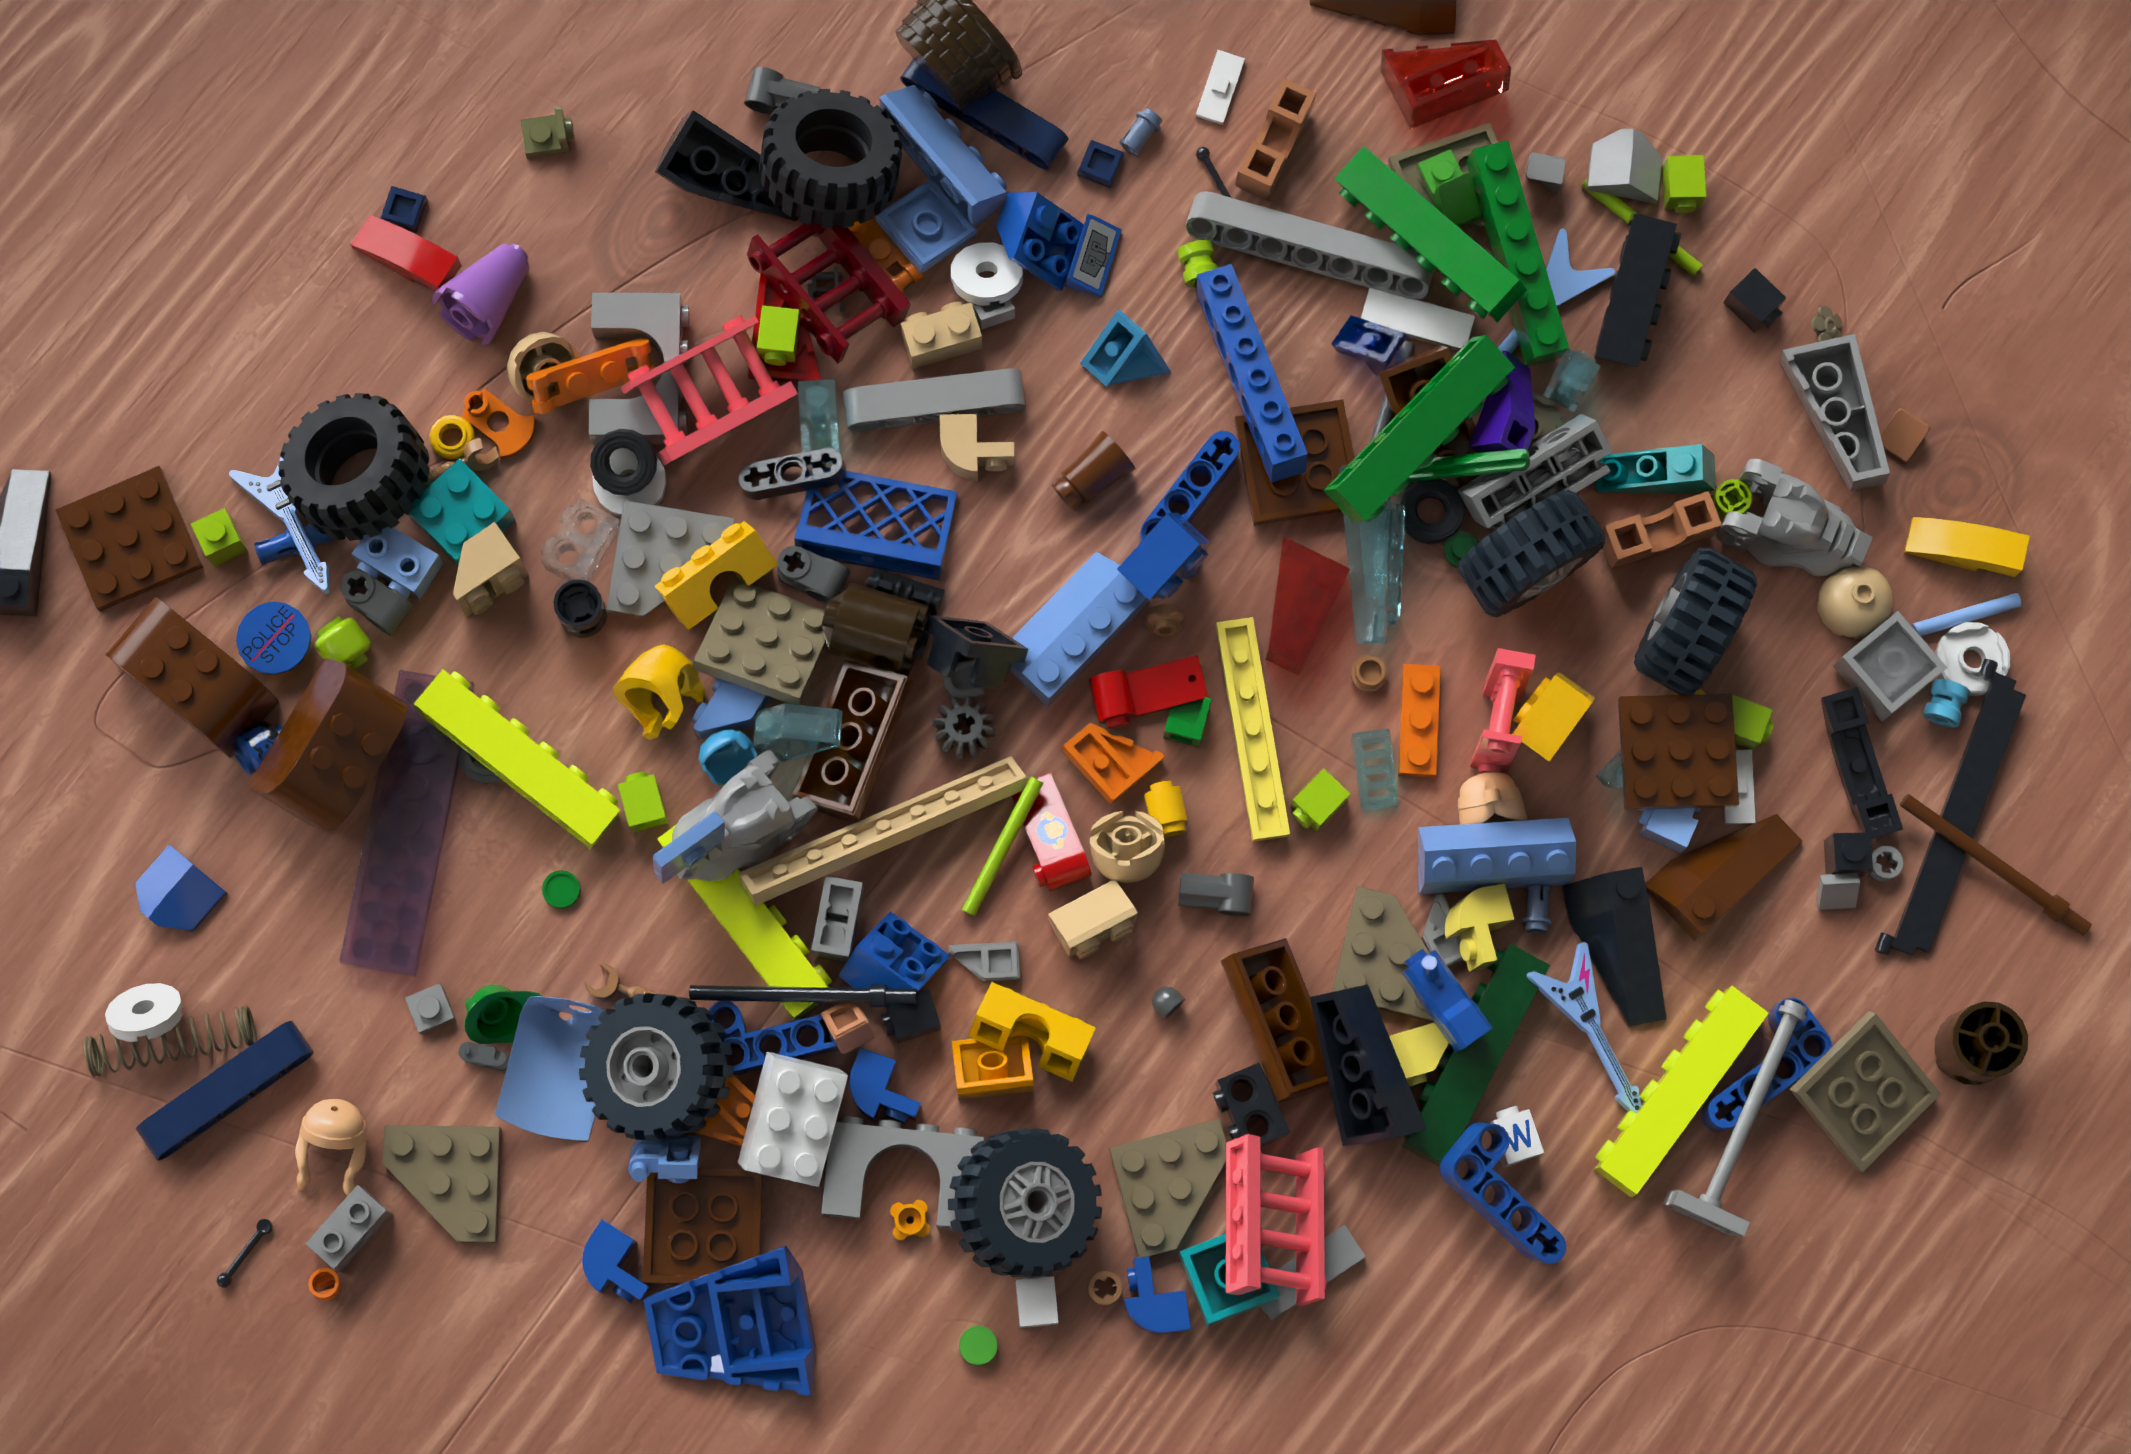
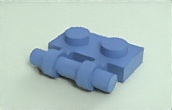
M688 1135L684 1138L667 1139L666 1141L637 1140L631 1148V1159L628 1166L631 1178L636 1182H642L650 1173H658V1179H667L673 1183H684L690 1179H697L701 1135Z

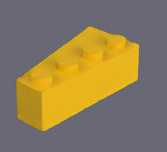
M1560 672L1555 674L1552 680L1545 677L1513 719L1519 725L1512 735L1522 736V743L1547 761H1550L1593 703L1595 697Z

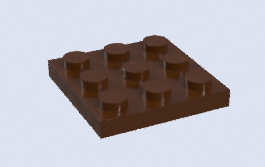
M1343 399L1290 408L1308 453L1306 472L1273 483L1269 480L1244 415L1235 416L1234 423L1237 439L1240 444L1239 450L1253 526L1341 512L1340 508L1323 490L1354 459Z
M160 466L55 509L96 609L99 612L204 568Z
M1732 694L1620 696L1618 699L1624 810L1737 807L1739 805Z
M698 1168L697 1179H690L684 1183H673L667 1179H658V1173H650L647 1177L643 1283L683 1284L759 1256L761 1248L763 1174L744 1169Z

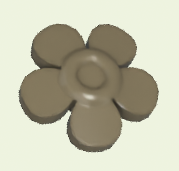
M1828 306L1819 307L1817 310L1818 316L1813 317L1811 320L1812 329L1818 334V342L1842 337V333L1839 330L1842 327L1840 316L1837 313L1832 314Z

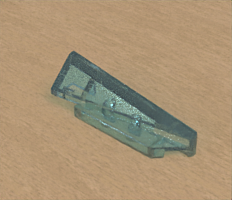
M1343 465L1340 467V473L1344 470V468L1347 465ZM1391 496L1383 503L1384 511L1371 522L1352 523L1344 514L1355 640L1359 644H1386L1387 625H1395L1400 617L1405 506L1391 502Z

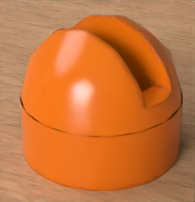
M329 1268L316 1270L310 1276L308 1282L310 1292L321 1301L335 1299L339 1295L342 1286L340 1277ZM335 1284L334 1288L318 1292L317 1288H324Z

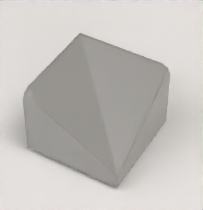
M1532 152L1525 165V175L1529 179L1537 180L1550 192L1558 195L1563 182L1566 159Z

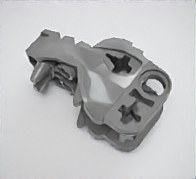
M1760 459L1748 460L1738 480L1744 482L1750 488L1752 495L1763 499L1762 503L1768 505L1763 518L1747 512L1746 515L1739 512H1728L1721 521L1722 526L1716 533V538L1720 542L1742 552H1745V550L1749 551L1760 563L1769 567L1795 566L1805 569L1812 576H1828L1839 569L1848 568L1851 565L1861 567L1872 541V536L1857 529L1853 520L1839 506L1824 500L1811 485L1782 472L1783 468Z
M767 750L752 759L742 771L733 776L716 793L715 797L705 800L679 819L673 830L672 841L712 812H717L725 822V840L707 852V855L691 867H686L679 872L677 876L680 880L700 879L718 881L727 879L736 869L745 865L752 867L765 862L774 850L779 849L794 839L807 826L818 808L808 796L802 799L796 797L792 801L787 802L779 790L774 787L770 778L779 766L780 761L771 750Z

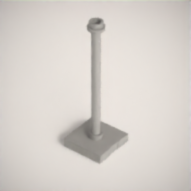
M1787 999L1784 1005H1780L1778 1009L1783 1014V1017L1706 1194H1701L1698 1199L1681 1190L1668 1191L1662 1204L1731 1237L1745 1236L1750 1222L1721 1209L1723 1203L1720 1202V1199L1798 1021L1805 1022L1807 1018L1805 1015L1807 1008Z

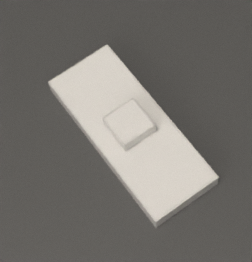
M1217 50L1196 117L1220 125L1224 124L1245 58Z
M1736 750L1739 805L1737 807H1724V824H1755L1752 750Z

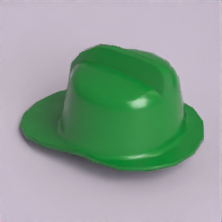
M491 984L484 986L476 991L471 998L465 1000L467 1015L464 1020V1031L470 1040L478 1044L513 1043L520 1014L529 997L542 995L532 991H511L503 985Z

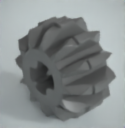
M966 696L964 706H960L958 699L952 697L950 699L952 710L941 705L938 711L944 718L933 719V727L941 729L934 734L935 742L947 740L942 747V751L945 754L956 747L957 759L961 760L963 758L964 749H969L970 756L976 758L978 757L976 745L988 750L990 743L985 737L995 736L996 729L987 726L994 721L993 713L981 715L986 708V703L981 701L973 708L972 696ZM966 720V725H969L970 722L973 724L970 726L969 734L962 735V730L958 733L956 732L959 721Z

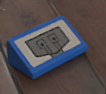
M1087 214L1067 277L1066 288L1102 297L1122 229L1094 215Z

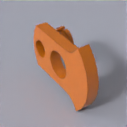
M486 389L472 391L466 395L462 417L499 447L500 459L517 455L528 446L533 438L536 427L534 415H519ZM483 402L482 407L479 409H472L474 403ZM498 413L506 415L509 419V424L505 430L494 432L489 428L488 421L490 417Z

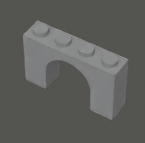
M592 292L591 329L595 339L647 338L650 344L661 353L664 363L689 350L688 340H683V327H689L690 310L689 305H683L681 293ZM668 371L662 374L655 388L679 432L683 430L684 433H687V411H681V398H684L673 375ZM643 396L632 399H589V437L592 444H596L608 432L617 429H630L644 435L652 445H665L663 440L666 437Z
M841 1116L840 1122L835 1123L828 1150L821 1214L825 1217L861 1220L865 1179L872 1163L889 1150L910 1148L926 1155L936 1166L940 1176L936 1227L952 1229L950 1222L956 1220L955 1211L948 1210V1199L955 1197V1190L949 1188L952 1176L961 1175L962 1171L958 1169L957 1165L963 1157L973 1155L971 1148L978 1142L984 1141V1137L977 1136V1130L969 1128H954V1134L940 1133L939 1126L930 1124H916V1130L901 1129V1122L879 1120L878 1126L863 1125V1118Z

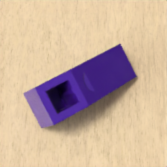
M1502 351V353L1515 368L1506 376L1509 379L1508 383L1497 393H1490L1486 397L1469 445L1477 453L1514 449L1528 450L1535 431L1531 370L1508 351Z

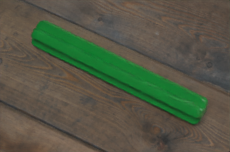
M1526 449L1434 457L1425 468L1420 471L1416 469L1407 479L1411 482L1525 471L1530 466L1529 452Z

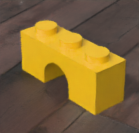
M743 521L740 524L736 523L726 528L721 534V538L710 546L706 545L696 550L692 554L691 560L680 568L676 567L666 572L662 576L661 582L655 585V588L677 620L690 630L718 609L711 598L710 585L719 573L734 571L737 577L750 586L778 564L756 530Z
M991 982L976 1013L968 1037L1002 1052L1011 1038L1016 1036L1030 1037L1042 1049V1057L1038 1067L1073 1082L1096 1027L1050 1008L1044 1003H1039L1020 995L1012 989Z

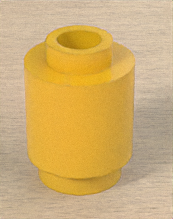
M1162 781L1150 785L1151 791L1144 794L1148 815L1156 818L1162 825L1164 838L1185 833L1187 831L1185 823L1188 822L1181 787L1173 786L1172 781Z

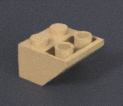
M495 522L463 543L453 595L466 616L472 613L478 615L486 611L493 605L492 600L503 592L510 594L524 584L523 579L529 576L520 557Z
M1112 880L1049 913L1048 921L1067 957L1070 959L1077 955L1079 960L1098 951L1100 942L1111 938L1112 942H1116L1132 933L1131 928L1134 927L1138 912L1117 881Z

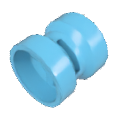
M1935 679L1931 688L1933 697L1931 702L1926 704L1923 717L1941 726L1958 727L1962 718L1960 709L1967 702L1970 690L1954 681Z

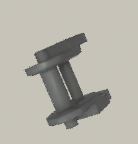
M834 266V272H820L809 279L812 280V284H807L808 295L814 301L813 298L817 297V293H827L842 282H838V278H843L842 272L838 273L837 266ZM834 279L835 287L817 288L816 280ZM844 299L840 301V312H845Z
M465 1042L458 1049L460 1058L466 1063L499 1071L507 1069L510 1057L505 1052L496 1050V1047Z

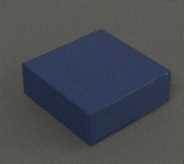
M1091 140L1077 171V176L1111 189L1123 161L1124 152Z
M391 186L380 219L417 233L428 199L425 195Z

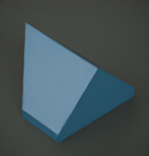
M1120 309L1116 311L1080 362L1106 387L1112 384L1172 373L1148 334Z

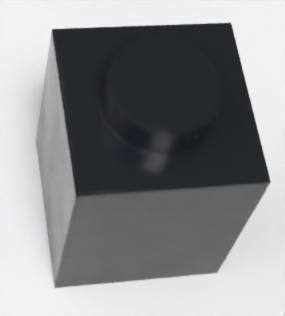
M1754 268L1729 292L1723 303L1755 333L1763 324L1769 328L1783 314L1780 307L1786 300V297Z
M1871 832L1833 833L1824 840L1826 874L1858 873L1859 877H1863L1872 871Z
M929 989L918 993L917 1004H887L888 1013L881 1015L888 1037L895 1035L898 1044L941 1030V1024Z

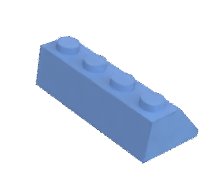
M915 85L885 93L879 98L880 108L887 114L886 119L891 118L898 128L897 132L901 136L903 150L929 180L931 178L974 228L1003 207L1006 199L1005 190L1007 189L1005 182L996 172L990 174L983 166L984 159L973 145L967 147L959 138L961 132L955 123L949 118L944 120L936 111L938 106L929 93L926 91L921 93Z
M1095 552L1013 637L1014 640L1029 650L1025 663L1012 662L1009 671L1047 707L1077 679L1150 603V600L1117 570L1120 566L1119 564L1098 552Z
M1569 818L1419 827V895L1441 892H1467L1481 887L1504 883L1506 889L1526 888L1529 885H1541V887L1544 885L1560 886L1569 884L1575 875L1576 839Z

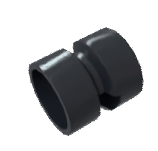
M581 579L570 580L561 585L555 594L553 603L554 611L564 630L572 636L579 638L591 637L598 633L605 625L607 611L596 586L589 581Z

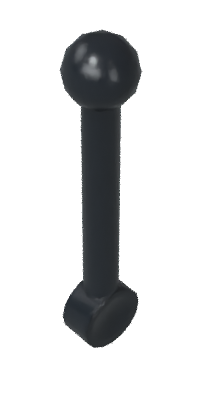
M1204 146L1199 147L1196 151V157L1204 162L1220 193L1223 196L1231 197L1209 158V149Z
M261 1219L258 1221L256 1233L227 1271L218 1275L216 1282L219 1287L226 1288L231 1284L232 1275L260 1238L272 1231L273 1225L269 1220Z

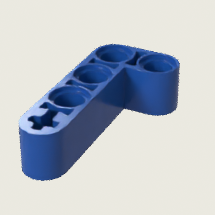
M1219 431L1209 437L1144 521L1140 530L1139 544L1146 537V534L1167 513H1172L1168 506L1173 502H1182L1187 506L1188 511L1181 516L1189 523L1192 522L1237 462L1240 444L1234 434L1228 431ZM1228 448V454L1223 453L1217 460L1215 467L1212 462L1215 458L1216 449ZM1202 473L1209 478L1210 483L1206 486L1198 487L1191 482L1190 477L1194 474ZM1201 565L1195 570H1186L1180 578L1189 579L1194 577L1199 572Z
M1787 998V1000L1805 1006L1807 1008L1805 1013L1807 1018L1805 1022H1797L1781 1058L1782 1061L1788 1064L1790 1074L1787 1079H1782L1776 1074L1774 1075L1761 1106L1800 1079L1832 1048V1041L1828 1033L1807 1005L1797 998ZM1785 1000L1774 1005L1769 1012L1768 1022L1774 1033H1776L1781 1022V1014L1778 1009L1780 1005H1784ZM1806 1038L1814 1039L1818 1043L1820 1051L1817 1057H1812L1805 1052L1804 1041ZM1763 1061L1703 1106L1702 1120L1705 1126L1715 1132H1723L1736 1125L1747 1100L1744 1094V1085L1746 1082H1755ZM1734 1100L1738 1107L1728 1112L1725 1118L1718 1120L1715 1116L1718 1108H1722Z
M718 1001L709 1008V1012L713 1014L712 1023H715L716 1016L722 1011L729 1010L736 1016L734 1024L730 1028L724 1029L726 1033L721 1037L722 1042L730 1043L731 1048L739 1047L744 1050V1059L740 1064L733 1066V1075H741L763 1068L766 1055L761 1052V1045L768 1038H776L781 1041L782 1047L778 1053L779 1055L800 1060L839 1050L831 1033L832 1042L826 1043V1036L821 1026L825 1022L821 1014L747 1033L743 1016L733 1002ZM807 1028L814 1029L819 1034L818 1041L811 1047H804L798 1043L799 1033Z
M1482 1122L1472 1124L1443 1157L1440 1163L1442 1178L1526 1258L1531 1261L1547 1264L1557 1263L1566 1253L1567 1245L1563 1235L1493 1170V1167L1509 1147L1510 1139L1508 1132L1498 1124ZM1489 1131L1492 1141L1489 1148L1485 1150L1481 1140L1483 1134ZM1465 1160L1468 1171L1466 1176L1461 1179L1457 1169L1459 1163ZM1491 1185L1494 1188L1495 1195L1493 1201L1487 1204L1484 1195L1486 1189ZM1516 1211H1519L1521 1214V1224L1517 1229H1514L1511 1223L1512 1216ZM1531 1236H1534V1237H1537V1238H1543L1544 1241H1543V1243H1541V1242H1539L1536 1238H1530V1237H1531Z

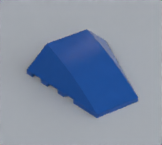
M787 1246L712 1272L643 1299L657 1373L706 1381L708 1378L725 1380L726 1384L739 1386L742 1383L763 1386V1389L779 1391L780 1389L797 1391V1394L806 1396L813 1394L816 1347L803 1270Z

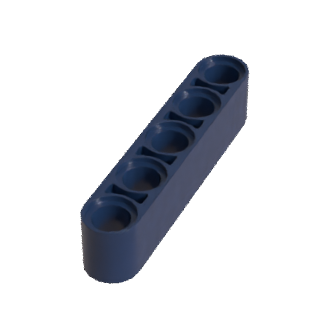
M914 58L900 77L901 82L906 87L915 85L921 93L926 91L935 100L939 108L1041 169H1050L1069 140L1068 136L1060 128L997 90L994 93L991 91L983 99L980 97L973 104L969 103L964 109L960 110Z
M288 1021L272 1030L147 1117L136 1127V1131L157 1161L165 1159L304 1063L313 1055L314 1051L295 1023Z

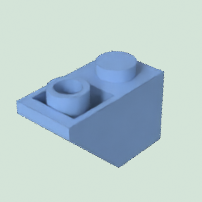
M717 678L712 687L715 694L708 704L703 702L698 707L692 718V722L695 723L693 726L695 735L700 738H707L711 734L722 730L736 731L753 727L772 697Z

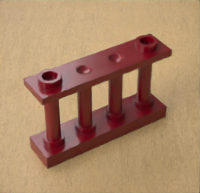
M812 223L811 226L802 224L769 246L758 234L752 237L747 251L751 266L756 272L762 273L791 309H799L801 321L816 338L820 350L825 355H830L837 364L843 361L849 347V343L846 340L877 319H887L892 327L905 320L911 303L848 228H841V225H833L832 229L821 228L822 224ZM812 235L818 237L827 247V251L793 273H790L778 259L779 256ZM832 264H841L850 275V278L813 301L801 287V284ZM857 290L863 291L872 301L873 305L836 329L823 312Z

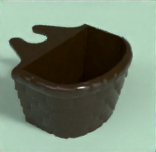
M972 0L916 1L917 5L909 11L910 14L902 20L903 24L895 31L898 41L960 110L964 109L969 103L973 104L980 97L983 99L991 91L994 93L1000 86H1006L1012 79L1016 80L1022 76V68L1017 54L1001 32Z

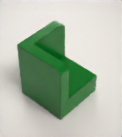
M1204 697L1203 702L1197 701L1171 708L1163 738L1199 748L1211 698Z

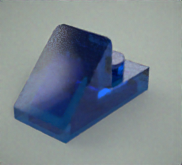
M1350 315L1331 344L1337 352L1364 361L1376 376H1379L1378 372L1388 367L1406 340L1407 335L1404 332Z

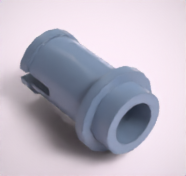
M1145 108L1143 112H1137V120L1123 139L1119 141V144L1134 156L1140 154L1141 149L1154 132L1161 130L1160 124L1163 120L1158 114L1148 108Z
M1529 885L1526 887V917L1522 918V924L1525 925V932L1545 934L1548 932V927L1552 925V921L1548 919L1551 888L1544 885L1542 890H1540L1541 885Z

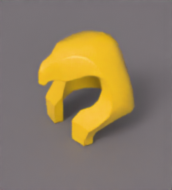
M657 645L642 653L626 669L613 687L615 698L641 723L644 728L642 736L649 740L658 738L663 726L671 730L677 723L684 709L681 695L694 698L696 703H701L705 696V687L699 678L698 672L692 669L693 663L679 650L668 645ZM652 692L658 694L669 709L664 720L661 713L653 707L651 702Z

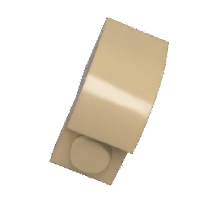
M977 414L940 415L942 457L949 469L956 475L967 480L978 481V467L985 466L987 471H1004L1007 469V466H1014V442L977 443Z

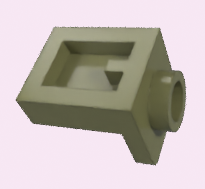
M562 107L554 108L555 115L521 120L527 159L570 152L568 140L575 139L572 118H565Z

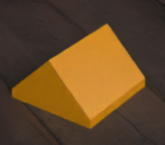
M1027 1036L1011 1038L1003 1052L975 1039L952 1041L958 1100L1031 1092L1034 1090Z

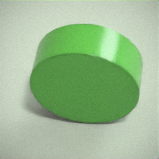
M973 1326L967 1329L960 1338V1353L970 1364H986L994 1358L997 1352V1339L994 1333L986 1327Z

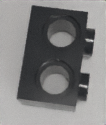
M1259 1062L1217 1080L1215 1085L1218 1090L1212 1092L1220 1112H1228L1233 1124L1228 1127L1232 1140L1249 1134L1246 1123L1248 1119L1253 1117L1261 1118L1267 1126L1266 1134L1260 1137V1147L1286 1137L1290 1133ZM1238 1082L1247 1084L1252 1092L1251 1098L1245 1102L1235 1100L1231 1094V1086Z

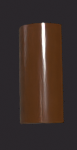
M844 660L791 797L793 799L796 797L802 799L808 796L817 806V811L850 822L860 821L913 686V681L905 675Z
M1284 938L1240 951L1221 960L1277 1103L1286 1102L1328 1086L1329 1082L1310 995L1287 939Z

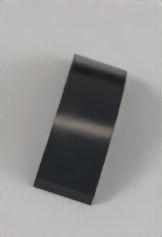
M1858 687L1822 697L1823 715L1834 760L1846 796L1862 833L1871 832V839L1903 830L1893 795H1888L1866 728V724L1869 721Z

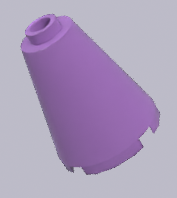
M501 244L435 291L432 295V302L435 306L439 301L443 310L440 316L466 339L472 341L477 336L483 339L482 345L490 343L495 338L530 268L527 261L528 255L521 247L515 244Z

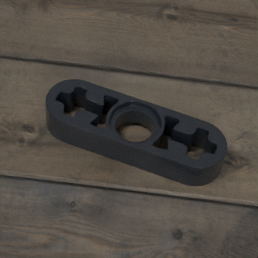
M823 448L749 463L740 471L738 481L748 498L762 500L836 485L845 477L846 465L837 450ZM832 461L831 471L825 473L823 469L826 467V463ZM807 465H812L813 476H811ZM791 467L802 469L800 477L795 481H785L783 479L784 472ZM772 472H774L775 478L778 481L775 484L771 480L774 479L771 474ZM761 476L762 479L759 480V485L753 487L751 483L754 482V477Z

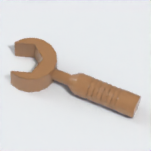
M476 438L466 444L463 450L465 458L461 460L472 470L484 471L490 469L498 462L499 455L496 446L488 453L480 454L479 452L484 447L481 438ZM448 461L430 470L427 482L422 483L425 489L455 462Z
M600 964L601 967L610 973L607 986L594 990L585 982L586 989L597 999L611 998L617 991L627 994L629 998H634L635 994H657L638 986L627 987L620 984L617 972L607 964Z

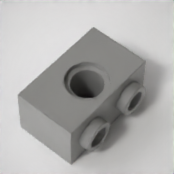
M357 1185L305 1244L333 1269L342 1272L393 1213L365 1188Z

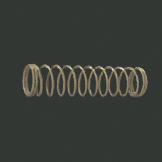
M246 1005L245 1007L241 1006L240 1010L237 1007L235 1008L238 1031L236 1046L229 1036L224 1012L222 1010L219 1012L223 1035L221 1049L218 1047L212 1034L209 1015L205 1013L204 1018L208 1040L206 1052L199 1043L194 1018L190 1016L189 1022L192 1031L191 1055L187 1052L182 1041L178 1022L175 1025L177 1034L176 1058L173 1057L169 1050L165 1034L161 1035V1060L157 1059L151 1041L145 1035L147 1042L146 1063L142 1062L135 1042H131L132 1062L130 1067L126 1064L121 1053L119 1039L114 1036L117 1049V1065L115 1070L107 1059L103 1036L101 1034L98 1036L102 1053V1067L99 1048L95 1038L86 1036L83 1046L88 1071L91 1076L99 1077L103 1074L106 1064L112 1073H116L119 1070L120 1062H122L126 1069L131 1070L135 1065L136 1059L141 1066L147 1067L151 1055L158 1064H162L165 1060L166 1052L173 1061H177L180 1057L181 1049L188 1058H192L195 1054L196 1045L203 1055H207L211 1048V1042L217 1051L222 1052L226 1045V1038L231 1047L237 1049L240 1046L241 1035L246 1045L250 1047L256 1042V1031L251 1010Z

